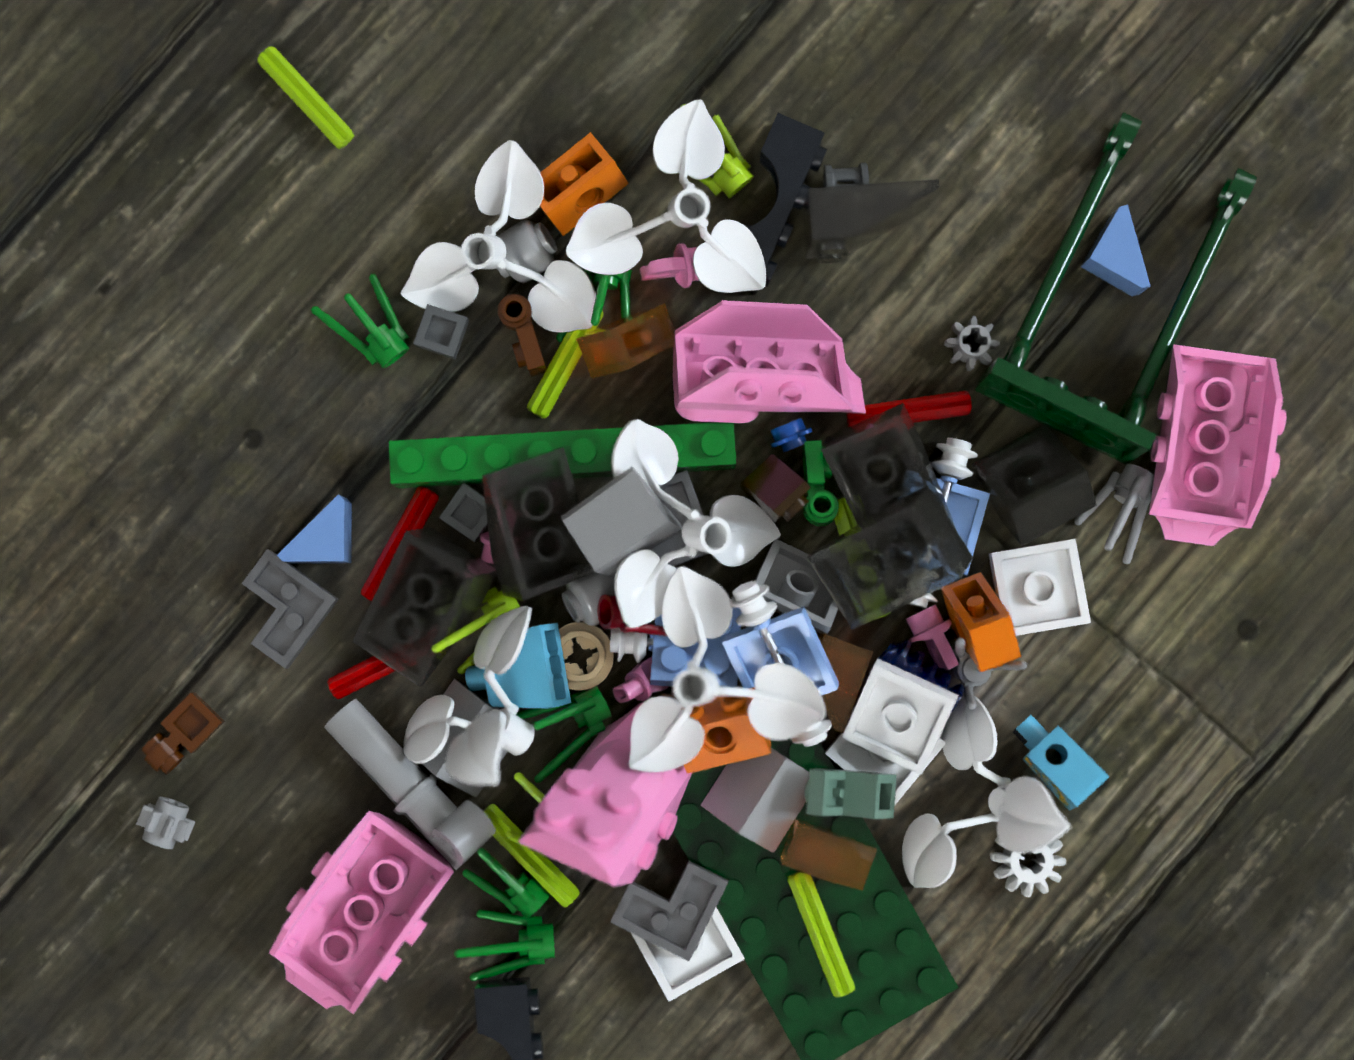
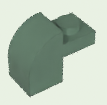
M810 769L809 779L804 790L807 814L892 819L894 818L897 775L841 769Z

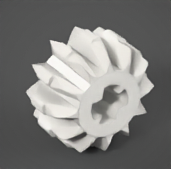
M998 836L996 837L995 842L1003 847L1004 851L1003 853H991L990 859L1004 864L996 868L993 873L998 879L1008 877L1005 888L1010 892L1015 891L1020 886L1022 895L1031 897L1035 884L1036 888L1045 894L1049 891L1045 881L1047 877L1055 882L1061 880V876L1053 871V866L1066 865L1065 858L1053 855L1063 847L1060 840L1056 839L1049 845L1032 851V853L1037 855V858L1031 859L1035 864L1028 868L1023 864H1019V859H1025L1021 856L1022 853L1008 850L1003 846Z

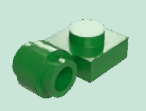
M821 440L804 441L802 448L804 480L811 487L806 493L809 502L803 508L804 516L808 522L815 526H826L834 521L839 510L836 496L830 491L824 490L825 479L832 477L830 453L822 452ZM818 503L824 504L828 511L820 513L814 508V505Z

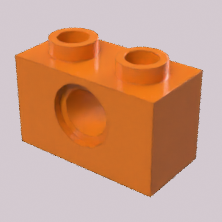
M590 132L540 172L544 182V196L540 208L562 236H564L576 226L580 217L589 208L597 204L606 203L629 183L613 158Z
M981 572L941 587L948 616L952 622V629L958 638L964 639L965 649L980 672L1001 667L1005 663L1021 657L1011 615Z
M716 696L710 703L692 706L693 711L688 717L695 719L701 724L704 730V740L696 757L683 765L687 774L771 754V739L759 734L749 720L748 707L753 698Z

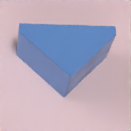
M1124 205L1120 206L1109 217L1081 267L1128 295L1136 296L1148 289L1150 282L1129 207Z
M338 494L277 556L283 562L291 564L351 563L352 504L345 497Z

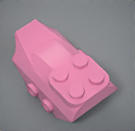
M722 300L675 330L673 348L674 406L682 417L690 421L748 423L755 420L759 415V411L866 414L861 379L846 363L842 338L808 305Z
M1173 344L1167 391L1161 394L1157 408V417L1162 419L1160 436L1155 437L1151 450V460L1156 462L1149 515H1154L1159 521L1164 539L1215 546L1222 537L1235 529L1252 528L1270 488L1271 478L1274 479L1279 471L1280 455L1275 452L1277 437L1283 433L1286 424V411L1282 409L1283 396L1276 359Z
M643 702L637 704L624 716L606 726V730L597 735L573 769L567 768L537 807L534 821L518 840V843L612 886L632 884L642 868L645 870L649 869L656 856L657 845L662 838L668 840L674 831L677 823L676 812L692 773L687 774L684 766L663 772H643L629 767L632 720Z
M368 811L333 855L326 852L311 872L316 877V880L309 890L306 891L301 888L286 907V910L291 915L283 925L269 953L284 964L285 979L321 1006L328 1009L341 1005L354 1014L378 979L381 978L387 982L399 966L402 959L397 957L396 954L404 942L412 946L423 932L427 923L421 920V918L454 871L450 863L433 846L401 823L380 813Z

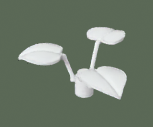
M700 99L692 101L673 112L661 125L653 141V158L657 168L666 174L679 173V182L684 188L683 191L671 199L668 212L632 228V218L626 209L613 203L597 204L589 208L580 217L566 247L567 256L585 270L603 275L621 274L633 268L642 258V245L636 235L671 220L675 225L682 228L697 225L701 238L706 241L696 248L693 255L695 274L704 286L716 292L734 293L761 290L766 284V268L763 254L751 231L737 221L725 219L714 226L710 235L707 231L708 221L705 219L710 210L709 199L703 191L695 188L694 184L690 183L687 179V175L696 180L710 177L720 168L725 154L724 141L720 130L709 115L704 102Z
M512 140L502 144L490 155L483 165L475 184V200L479 210L486 215H500L499 219L491 226H486L484 234L476 233L468 236L464 240L462 248L447 242L435 243L426 248L416 260L411 275L401 291V295L424 309L429 304L450 312H457L467 308L478 295V282L471 272L476 269H496L500 267L538 282L531 289L528 296V301L532 307V318L538 325L552 332L590 329L593 326L591 324V317L596 298L594 286L587 273L570 261H553L547 267L544 276H542L538 272L505 259L506 246L496 236V232L506 224L508 216L515 219H525L531 216L540 207L544 196V182L539 169L520 145Z
M638 419L629 421L615 442L611 462L613 477L616 478L633 466L661 500L686 515L688 520L682 527V537L686 544L685 548L667 552L661 559L651 550L640 549L630 553L620 563L615 575L614 589L623 622L629 627L647 624L662 614L667 586L677 570L674 566L668 565L671 560L683 556L693 557L697 551L711 553L714 559L725 566H740L753 559L764 547L781 536L777 526L764 510L743 496L726 495L716 500L711 507L709 517L699 515L697 510L690 509L665 493L659 485L669 482L674 476L679 460L678 451L672 439L665 432Z
M687 567L677 568L669 581L663 600L662 621L668 638L676 646L690 647L699 642V646L693 659L687 663L688 669L680 672L674 680L673 691L679 702L665 696L650 698L636 711L631 725V751L629 758V767L633 770L663 772L681 767L694 759L703 745L704 730L698 721L688 716L693 711L692 706L710 703L717 695L753 698L748 707L749 720L759 734L773 740H786L800 735L812 725L824 719L826 713L823 698L816 685L807 675L793 666L778 663L761 667L755 675V690L719 686L718 679L712 671L700 668L699 664L708 646L706 638H718L727 631L732 619L733 608L729 606L731 605L729 595L718 583Z
M522 606L496 617L484 628L475 646L474 664L480 669H485L484 678L504 705V709H493L490 712H484L478 715L473 722L459 717H451L454 709V700L449 696L436 695L427 699L414 712L406 728L403 752L408 760L418 764L432 760L446 744L449 736V726H459L465 728L466 732L459 734L452 741L447 752L446 770L453 778L466 784L493 785L499 783L498 766L501 749L503 748L517 756L524 753L530 747L534 739V727L516 716L519 707L509 700L496 681L495 673L499 675L504 674L516 661L528 629L532 612L531 607Z
M963 696L950 713L942 732V740L946 742L942 749L947 761L955 769L967 770L973 765L974 770L978 774L998 784V787L990 793L988 805L992 813L949 822L942 827L934 814H923L917 817L908 827L902 845L904 870L910 884L914 888H935L941 886L950 878L956 866L957 853L953 840L947 834L953 830L988 822H998L997 835L1003 846L1012 852L1028 853L1049 845L1070 829L1069 823L1058 811L1049 792L1038 780L1031 777H1019L1011 782L1010 778L1001 777L983 766L982 762L990 760L996 753L997 733L989 712L976 696L977 706L974 710L968 708Z

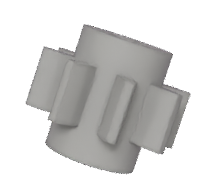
M976 316L971 317L968 326L965 328L960 323L955 322L951 328L957 337L949 338L944 342V346L953 347L955 355L950 360L951 364L960 360L966 363L967 371H971L979 359L982 364L987 366L992 359L986 351L988 349H995L1000 345L999 341L991 340L989 332L994 325L989 324L986 327L978 325ZM969 335L973 336L974 343L981 345L974 353L970 352V345L963 344Z
M160 796L155 805L151 803L143 805L136 825L145 827L142 836L144 841L161 848L173 849L176 841L181 843L184 840L188 841L195 821L186 818L189 811L187 805Z

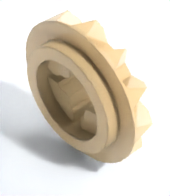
M574 622L561 627L559 633L564 660L574 653L572 647L574 646L573 638H576L577 644H580L582 649L590 648V650L597 648L598 652L593 653L591 657L586 659L588 674H584L583 669H580L578 663H565L569 689L587 690L599 685L606 679L614 663V653L610 652V639L597 626H590L584 622Z

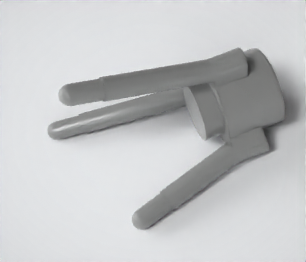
M1126 464L1121 474L1112 472L1106 485L1074 519L1076 525H1081L1110 493L1116 490L1114 497L1123 503V506L1104 545V548L1110 551L1113 549L1132 508H1137L1123 556L1124 564H1129L1132 560L1146 511L1151 502L1154 475L1137 465Z
M958 638L956 640L953 652L959 665L954 667L953 670L956 678L962 682L960 691L964 694L966 704L970 710H974L977 706L973 693L974 686H981L986 683L990 678L991 671L1024 670L1027 668L1025 661L1012 660L1001 667L980 672L968 652H965L964 639Z

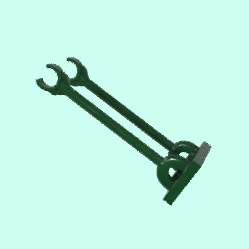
M1123 112L1118 124L1114 123L1103 145L1102 152L1104 154L1014 342L1009 347L1004 358L998 357L981 375L974 391L1126 465L1149 451L1157 434L1140 427L1148 407L1147 400L1231 220L1246 203L1257 177L1237 168L1233 180L1227 178L1215 203V207L1218 208L1216 215L1134 390L1119 414L1116 415L1106 410L1108 406L1101 400L1091 396H1083L1081 398L1067 391L1068 386L1062 381L1052 377H1044L1042 379L1022 368L1029 355L1035 335L1118 162L1126 155L1141 126V120Z

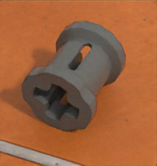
M859 163L858 167L835 169L831 165H824L823 189L825 203H832L834 198L859 197L861 201H868L869 172L867 163ZM854 181L855 184L839 185L837 182Z

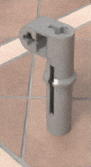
M357 699L352 700L325 725L324 728L396 805L393 811L397 815H405L455 870L461 867L495 834L493 823L477 805L466 800L457 808L436 785L437 777L434 774L428 777L416 763L408 760L402 747Z

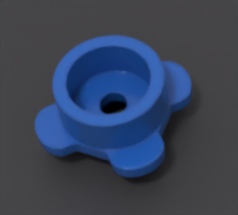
M802 417L770 430L775 441L771 443V447L781 445L783 452L799 447L806 441L804 435L813 432L812 428L806 429Z

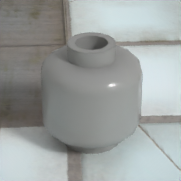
M523 220L498 235L506 246L505 259L539 274L546 271L549 264L554 261V253L558 251L552 235L541 222L534 224L530 220ZM497 268L504 278L511 276L520 283H526L531 280V278L510 270Z
M590 565L567 578L566 591L562 592V599L574 621L577 623L583 621L590 626L600 624L597 614L598 602L602 595L614 594L615 576L609 577L597 573Z

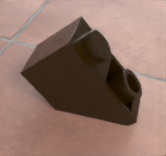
M771 454L740 484V488L754 503L764 510L774 523L781 517L789 522L809 502L804 496L811 488L809 484L774 454Z

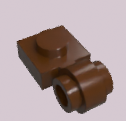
M510 294L499 303L498 316L506 328L516 330L519 342L513 343L512 347L519 368L527 366L531 377L543 374L547 368L531 321L532 307L524 296ZM515 307L522 309V313L518 317L509 316L511 309Z
M191 692L160 723L171 735L165 737L159 732L142 748L141 751L146 755L144 760L156 772L162 770L167 775L185 757L180 752L182 749L181 745L190 753H195L225 721L195 692Z

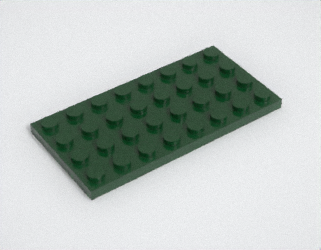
M791 738L786 740L771 739V748L810 772V769L815 768L835 769L829 757L825 754L821 743L805 747L803 743H793ZM726 765L692 772L676 812L677 823L673 832L689 861L728 880V884L716 907L800 1060H835L959 988L863 818L844 815L807 814L806 802L773 853L740 835L701 806V803ZM808 870L811 874L855 985V990L848 995L835 997L832 994L788 883V877L793 873Z

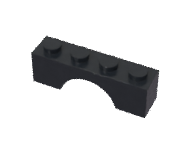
M780 113L777 114L761 150L759 161L774 181L777 200L770 213L764 219L747 227L756 238L763 254L766 268L765 286L767 287L778 264L771 261L776 247L779 246L785 249L794 228L793 224L788 223L793 208L802 210L811 189L810 186L804 184L810 170L818 173L828 150L821 146L824 132ZM756 290V291H747V292H750V293L756 295V293H757L758 290Z
M530 977L479 981L474 988L478 1033L500 1043L510 1054L512 1060L543 1059L542 1032L534 1033L533 1020L534 1015H540L538 988L531 989Z

